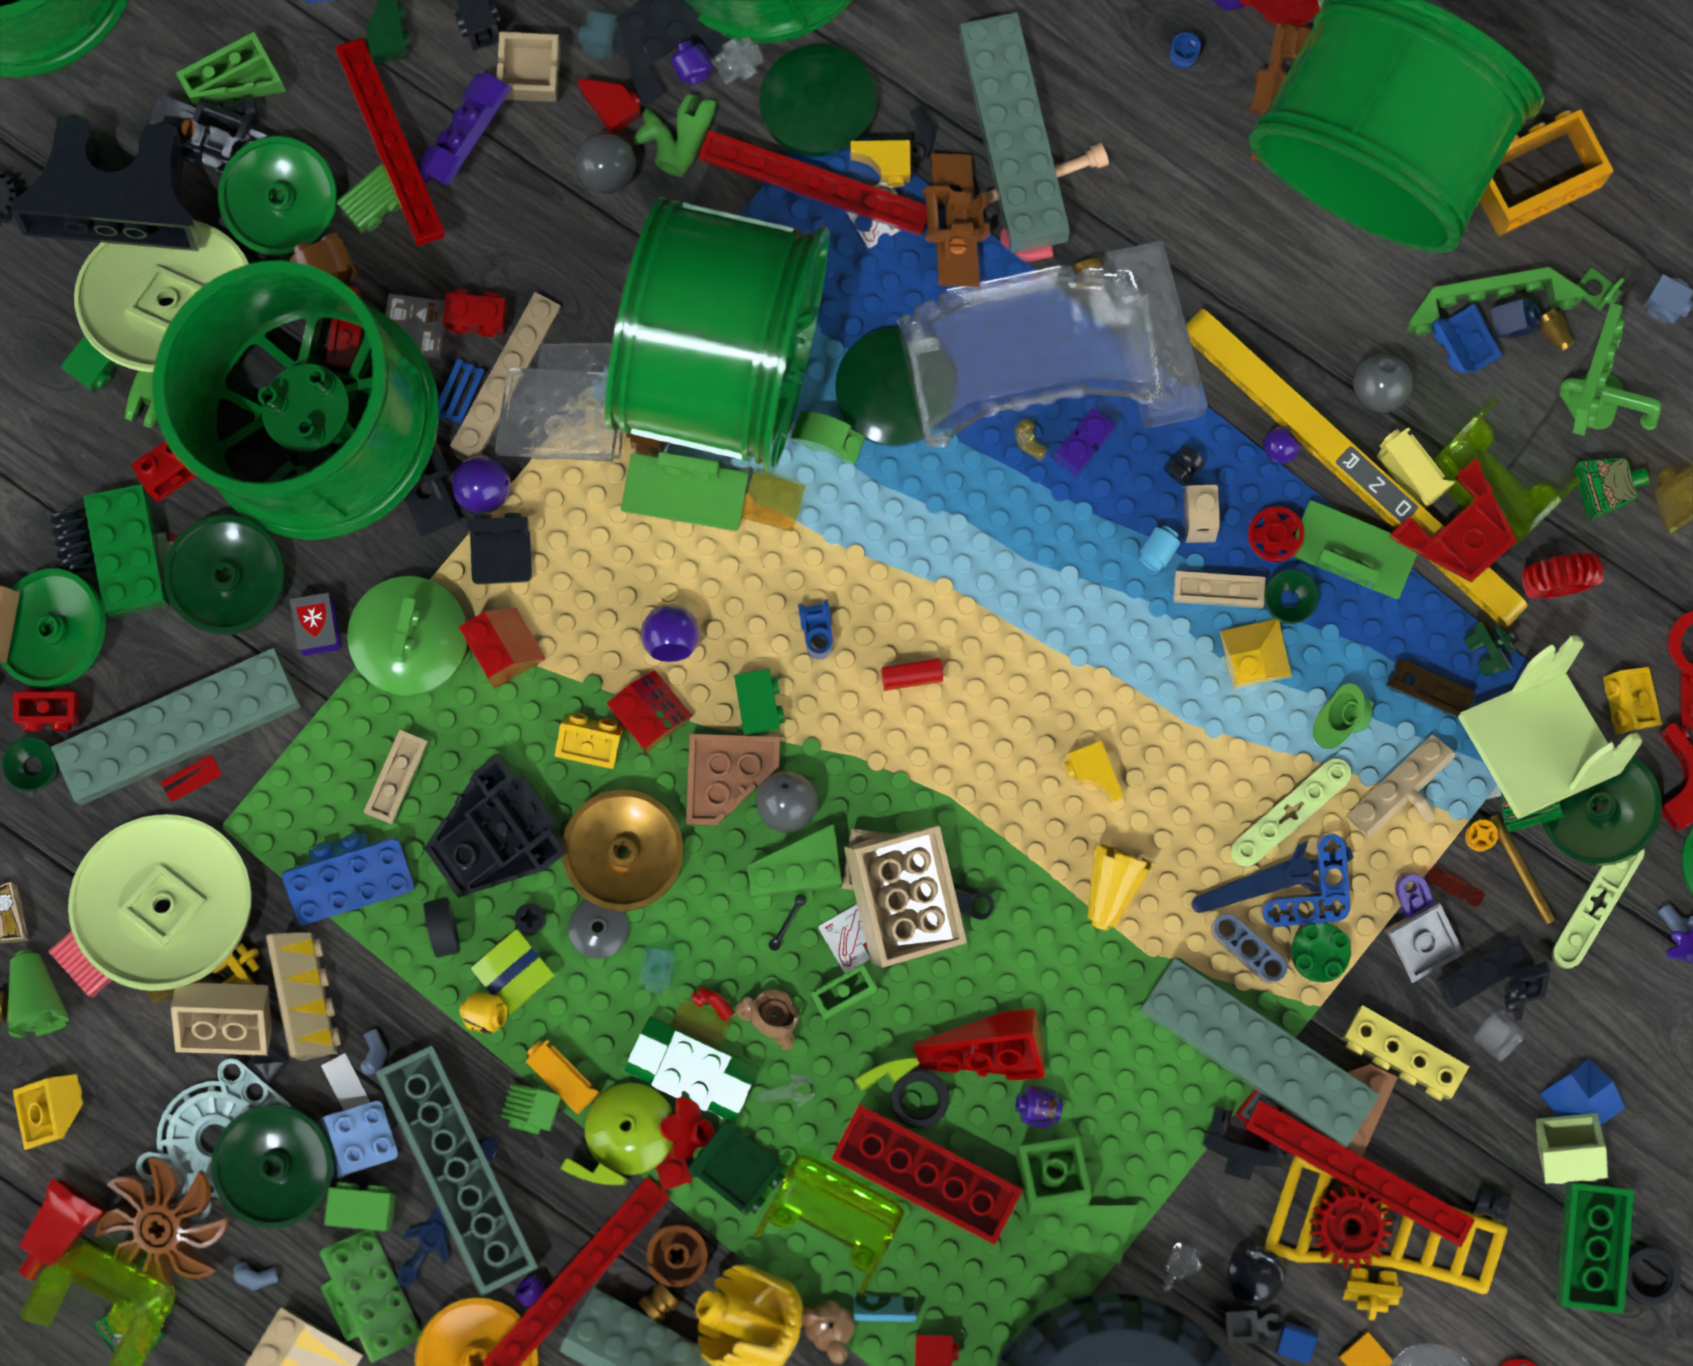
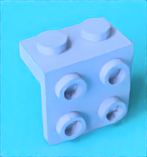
M380 1101L370 1102L331 1114L316 1121L325 1131L332 1145L335 1158L334 1180L346 1177L353 1172L391 1161L398 1156L388 1120Z

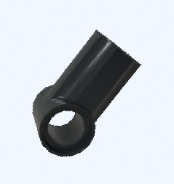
M953 882L960 913L977 920H987L993 916L996 905L991 896ZM979 898L987 899L990 905L988 912L984 915L976 914L973 909L974 902Z

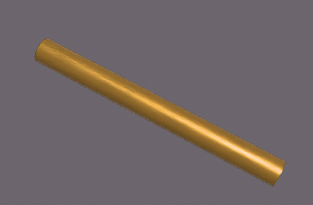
M1499 814L1488 818V821L1496 826L1498 839L1544 924L1547 925L1555 921L1556 918Z

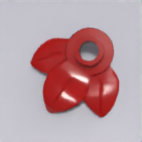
M684 1097L676 1099V1115H669L659 1123L661 1135L667 1141L674 1143L672 1156L677 1159L692 1157L697 1148L706 1146L714 1136L713 1126L708 1120L701 1117L699 1106L694 1101Z

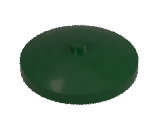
M818 44L794 49L783 55L770 67L761 84L759 105L761 117L767 131L781 146L800 155L824 157L847 150L851 146V141H859L866 134L875 117L877 96L875 84L869 70L856 56L835 46Z
M882 329L862 337L845 353L836 374V400L847 424L851 425L850 427L854 431L865 436L866 440L883 446H906L927 438L943 423L952 404L954 379L946 356L929 338L908 329Z
M218 515L195 522L176 538L165 560L164 586L171 605L188 624L210 634L233 635L252 629L272 613L283 592L285 566L278 546L271 536L259 525L238 516Z
M1633 755L1621 774L1558 801L1564 817L1542 823L1555 847L1564 855L1577 862L1592 866H1608L1624 862L1641 852L1652 840L1659 827L1662 816V797L1659 785L1646 764Z
M284 1105L260 1106L237 1116L225 1127L219 1136L212 1155V1180L223 1205L239 1220L259 1228H285L311 1216L327 1198L328 1189L332 1187L335 1174L334 1152L325 1131L308 1114Z

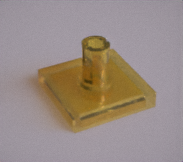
M1693 465L1679 475L1671 468H1667L1658 476L1659 483L1662 486L1655 490L1663 528L1670 534L1693 519Z

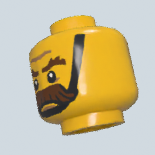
M473 992L468 996L467 1000L462 1002L460 1017L463 1018L464 1025L468 1030L492 1034L504 1026L507 1019V1007L498 995Z

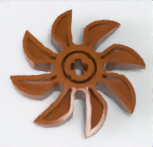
M151 1156L149 1157L155 1185V1193L150 1182L139 1176L125 1175L106 1184L108 1187L126 1198L137 1210L125 1205L107 1212L98 1222L95 1237L117 1230H132L134 1238L118 1244L114 1253V1267L122 1283L127 1281L138 1259L146 1251L148 1257L145 1260L142 1272L147 1283L159 1294L174 1297L176 1294L170 1262L175 1272L186 1278L199 1279L216 1272L218 1268L198 1255L188 1244L197 1248H203L217 1242L227 1231L230 1218L227 1217L209 1223L193 1224L190 1216L206 1210L211 1199V1188L206 1175L202 1170L197 1173L185 1197L179 1203L177 1195L180 1192L182 1180L178 1171L166 1160Z

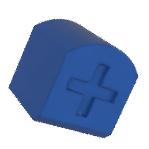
M1284 1321L1274 1353L1303 1363L1310 1362L1318 1338V1331Z

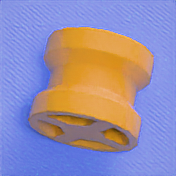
M1488 820L1474 822L1465 832L1467 846L1476 852L1488 850L1495 845L1498 839L1496 826Z

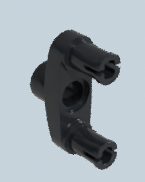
M1214 1107L1209 1131L1205 1133L1202 1145L1228 1158L1224 1170L1225 1174L1251 1180L1254 1165L1283 1167L1286 1156L1283 1154L1284 1150L1268 1141L1266 1148L1262 1149V1151L1229 1142L1226 1135L1233 1111Z

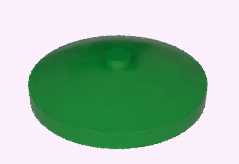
M281 136L266 137L247 144L227 163L219 183V209L227 228L245 246L266 255L295 254L293 249L297 245L309 242L310 245L316 243L329 229L337 209V185L329 165L313 148L293 138Z
M43 569L23 577L11 588V590L19 592L20 595L7 663H1V665L16 680L36 688L50 689L69 684L89 669L102 647L106 630V617L101 598L89 582L66 570Z

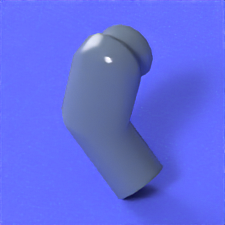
M1670 903L1658 911L1672 931H1682L1685 934L1693 926V916L1690 918L1680 917Z
M377 1029L363 1035L370 1051L365 1061L361 1062V1071L368 1076L376 1074L377 1071L381 1070L388 1056V1051Z
M239 1262L233 1268L234 1280L251 1290H257L279 1282V1276L275 1267L257 1273L250 1269L248 1263Z

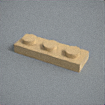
M1176 571L1173 602L1263 608L1265 577Z
M399 730L365 807L364 814L393 825L428 745V741Z

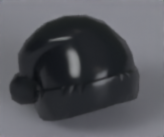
M1257 1243L1248 1244L1245 1248V1253L1234 1254L1229 1261L1227 1279L1230 1291L1237 1301L1245 1305L1259 1307L1271 1302L1283 1288L1285 1281V1268L1282 1260L1274 1252L1261 1249Z

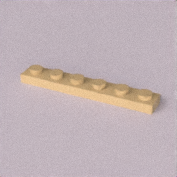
M536 292L534 293L450 445L452 449L469 458L482 454L562 309L561 305Z

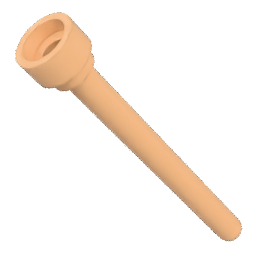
M1100 142L1090 146V150L1085 151V155L1054 167L1058 178L1087 166L1091 168L1096 166L1098 169L1109 165L1106 151ZM995 189L982 193L988 194V203L998 200ZM981 194L975 196L974 199L980 198Z

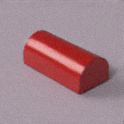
M939 658L887 666L880 669L884 691L944 682L941 660Z

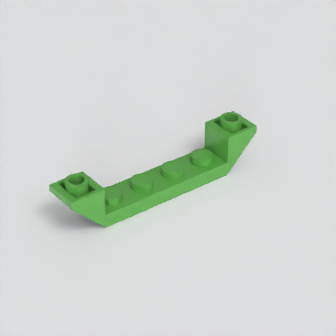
M1550 267L1433 287L1409 321L1406 332H1415L1416 336L1432 333V330L1435 329L1432 322L1440 319L1437 308L1438 304H1440V308H1447L1457 305V301L1468 299L1469 303H1476L1485 300L1486 296L1497 294L1498 298H1504L1514 295L1515 291L1526 289L1527 293L1541 291L1546 286L1550 307H1560V310H1569L1578 306L1577 303L1581 302L1585 297L1583 289Z

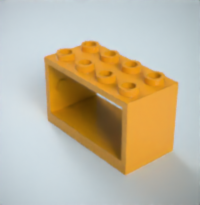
M1581 109L1574 113L1571 110H1567L1554 118L1555 122L1545 125L1544 122L1537 124L1528 130V135L1521 138L1515 135L1500 165L1568 134L1587 171L1511 208L1507 207L1492 178L1480 199V203L1498 237L1603 187L1614 172Z

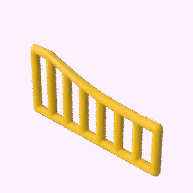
M1295 1156L1293 1157L1265 1242V1250H1270L1282 1258L1297 1263H1330L1333 1256L1332 1253L1322 1258L1320 1256L1322 1251H1308L1313 1237L1310 1236L1309 1231L1316 1228V1225L1309 1223L1310 1218H1319V1214L1315 1213L1313 1208L1315 1206L1322 1208L1323 1204L1320 1198L1326 1197L1331 1178H1333L1332 1176ZM1302 1168H1306L1320 1173L1296 1249L1278 1242ZM1348 1186L1349 1194L1352 1195L1353 1188ZM1382 1204L1376 1206L1378 1210L1386 1207ZM1453 1207L1475 1219V1222L1462 1247H1457L1451 1269L1447 1270L1433 1266L1441 1237L1431 1231L1421 1262L1403 1258L1414 1224L1413 1221L1403 1216L1391 1255H1382L1380 1259H1377L1370 1254L1373 1266L1403 1270L1451 1283L1480 1294H1486L1490 1289L1508 1228L1505 1224ZM1347 1219L1344 1222L1343 1229L1345 1233L1347 1231L1350 1219ZM1476 1228L1494 1233L1479 1280L1462 1274ZM1361 1258V1264H1365L1363 1259Z

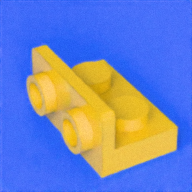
M1649 667L1621 670L1603 677L1605 693L1608 698L1611 719L1616 734L1662 725Z
M582 713L565 714L560 724L555 757L614 769L620 737L624 727L617 725L615 721L609 719H601L599 721L588 719Z

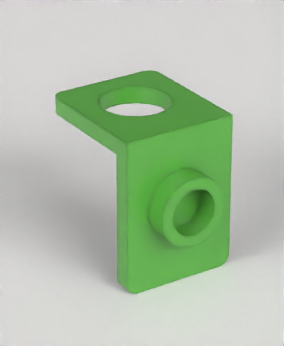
M1591 268L1577 286L1584 290L1585 297L1583 299L1600 311L1606 303L1609 305L1614 303L1622 294V291L1618 288L1625 279L1621 277L1614 285L1595 269ZM1589 280H1597L1601 283L1602 292L1599 295L1593 296L1586 291L1585 286Z

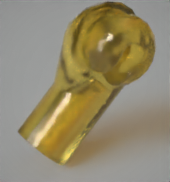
M1023 419L1016 425L1014 431L1017 446L1021 451L1042 462L1048 448L1035 442L1033 433L1034 423L1029 419Z

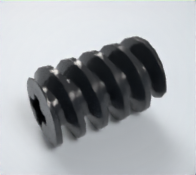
M68 508L50 517V522L56 525L53 527L52 533L58 536L54 544L56 547L61 548L56 553L57 557L62 559L59 563V568L71 573L96 569L95 563H88V560L94 557L93 552L86 551V548L92 546L91 540H84V536L90 534L89 529H84L81 526L88 522L87 517H80L79 515L86 511L85 508Z

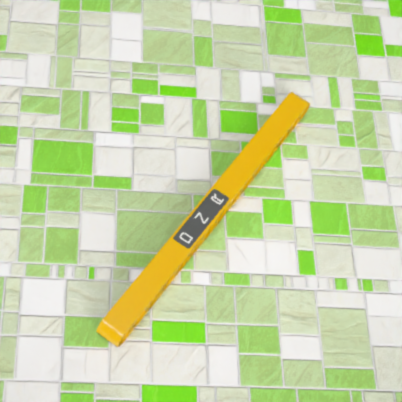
M1202 308L1199 309L1180 329L1181 334L1190 344L1280 426L1286 427L1302 446L1391 527L1396 529L1411 517L1430 538H1434L1445 528L1209 312ZM1430 561L1504 628H1508L1528 607L1526 601L1490 568L1471 583Z

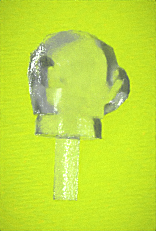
M1184 1242L1177 1243L1174 1246L1167 1262L1168 1264L1165 1267V1270L1170 1274L1161 1287L1163 1292L1167 1293L1176 1277L1184 1280L1186 1275L1195 1276L1202 1265L1198 1262L1200 1253L1194 1247Z

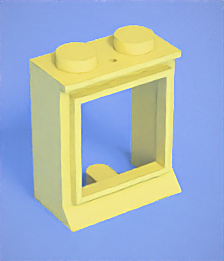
M1409 427L1403 432L1396 429L1379 445L1381 451L1376 457L1394 481L1426 509L1445 495L1455 482L1443 480L1445 476L1414 435L1409 436Z

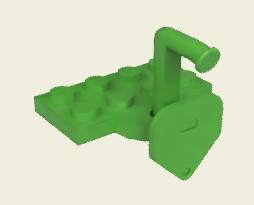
M1610 304L1589 373L1580 378L1565 379L1560 385V397L1575 420L1573 433L1585 436L1587 427L1598 430L1608 428L1614 421L1618 406L1644 412L1645 414L1642 415L1640 422L1646 430H1653L1657 426L1662 408L1660 401L1623 391L1620 380L1610 375L1615 352L1619 348L1626 318L1621 317L1623 307L1621 305Z

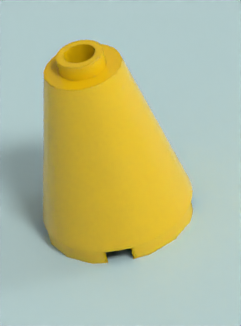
M1096 843L1087 918L1092 920V926L1106 931L1109 930L1110 926H1117L1150 873L1154 864L1152 861L1143 857L1141 860H1137L1133 853L1104 844L1101 846Z

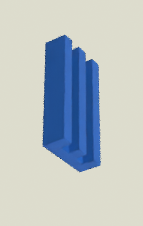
M457 359L438 401L440 417L462 425L486 373L484 369L476 368L472 364H467ZM461 369L465 370V372L453 396V399L448 407L447 412L443 411V409L452 392V389L461 372ZM473 373L476 375L458 416H455L453 413L470 375Z

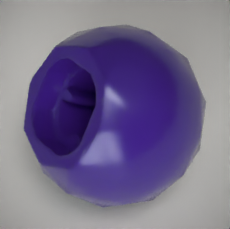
M1284 426L1275 427L1270 430L1263 442L1266 456L1271 461L1279 464L1293 461L1301 449L1300 443Z

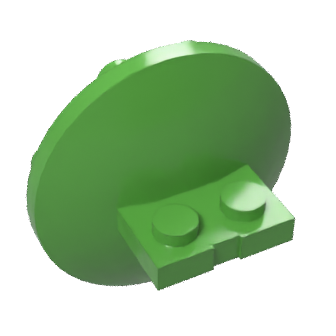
M416 576L391 578L371 588L355 606L348 625L347 639L349 652L355 666L363 677L380 690L400 696L425 694L445 684L462 664L468 643L458 626L467 621L462 608L454 596L436 582Z

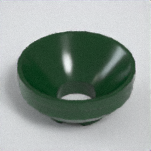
M1292 569L1283 570L1274 575L1267 583L1264 591L1265 606L1270 615L1279 622L1285 624L1303 622L1317 608L1319 602L1318 588L1313 579L1306 573ZM1291 591L1296 594L1298 603L1295 607L1286 608L1282 605L1281 595L1284 592Z
M25 737L9 745L2 757L1 766L4 778L11 786L20 791L34 792L45 788L52 782L57 773L58 763L49 744L39 738ZM31 758L39 759L42 765L40 772L36 775H28L24 768L25 763Z

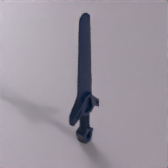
M1308 841L1298 844L1290 860L1196 896L1191 902L1192 909L1197 913H1204L1298 884L1312 891L1320 890L1319 884L1310 880L1315 869L1316 871L1318 870L1317 858L1312 860L1303 858ZM1346 847L1347 862L1354 858L1350 847ZM1335 848L1330 853V861L1324 860V864L1330 862L1341 863V859L1337 861L1334 859L1333 851Z
M491 1137L486 1138L480 1144L488 1164L491 1163L499 1147L498 1142ZM438 1206L424 1226L408 1229L402 1239L418 1237L420 1244L417 1249L418 1251H416V1254L414 1253L415 1256L411 1259L412 1261H409L410 1264L402 1266L400 1269L397 1283L405 1288L409 1287L419 1278L417 1269L420 1268L421 1263L423 1264L422 1261H425L424 1258H426V1255L428 1256L427 1253L438 1250L443 1266L449 1258L446 1239L450 1232Z

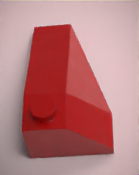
M1035 1008L1005 1011L916 1041L913 1045L920 1069L957 1073L960 1070L976 1071L977 1076L987 1077L988 1073L1005 1075L1006 1080L1013 1081L1045 1078L1046 1074L1041 1029Z

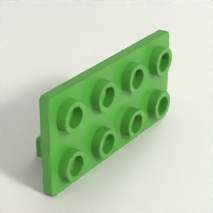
M659 452L658 457L633 453L630 456L621 511L738 531L748 474L746 472L719 468V462L663 452Z
M1310 501L1301 520L1305 532L1304 542L1299 552L1293 557L1395 600L1399 599L1417 553L1393 541L1389 537L1390 532L1315 501ZM1299 528L1294 537L1297 541L1299 537Z
M363 1230L319 1252L331 1277L330 1281L320 1287L346 1342L359 1336L370 1361L375 1362L418 1341L422 1331L399 1283H397L393 1270L373 1230Z

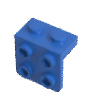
M1476 304L1471 305L1449 319H1436L1432 322L1435 328L1432 330L1433 335L1440 345L1444 344L1449 353L1446 357L1454 371L1476 373L1505 356Z

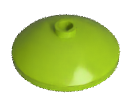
M624 1083L613 1086L594 1101L588 1112L585 1123V1137L588 1148L600 1164L618 1174L637 1175L645 1173L658 1166L667 1157L674 1144L667 1141L659 1130L661 1120L669 1115H674V1112L668 1101L649 1086L639 1083ZM625 1121H630L631 1129L624 1132L622 1124Z

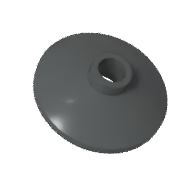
M587 900L573 911L568 924V933L572 944L580 953L590 958L601 959L614 955L624 946L629 933V923L624 911L604 909ZM595 922L603 923L604 929L602 932L595 933L592 930Z

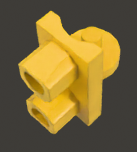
M240 944L235 948L240 958L238 959L232 952L213 971L217 975L229 966L234 972V975L222 984L257 985L244 966L247 965L252 973L256 972L260 967L254 959L260 952L257 948L248 952L245 946Z
M1352 1268L1349 1280L1343 1290V1300L1357 1301L1356 1309L1367 1310L1368 1320H1375L1377 1312L1387 1313L1388 1305L1397 1306L1399 1298L1403 1296V1287L1398 1286L1396 1272H1380L1378 1284L1368 1283V1270L1362 1268Z

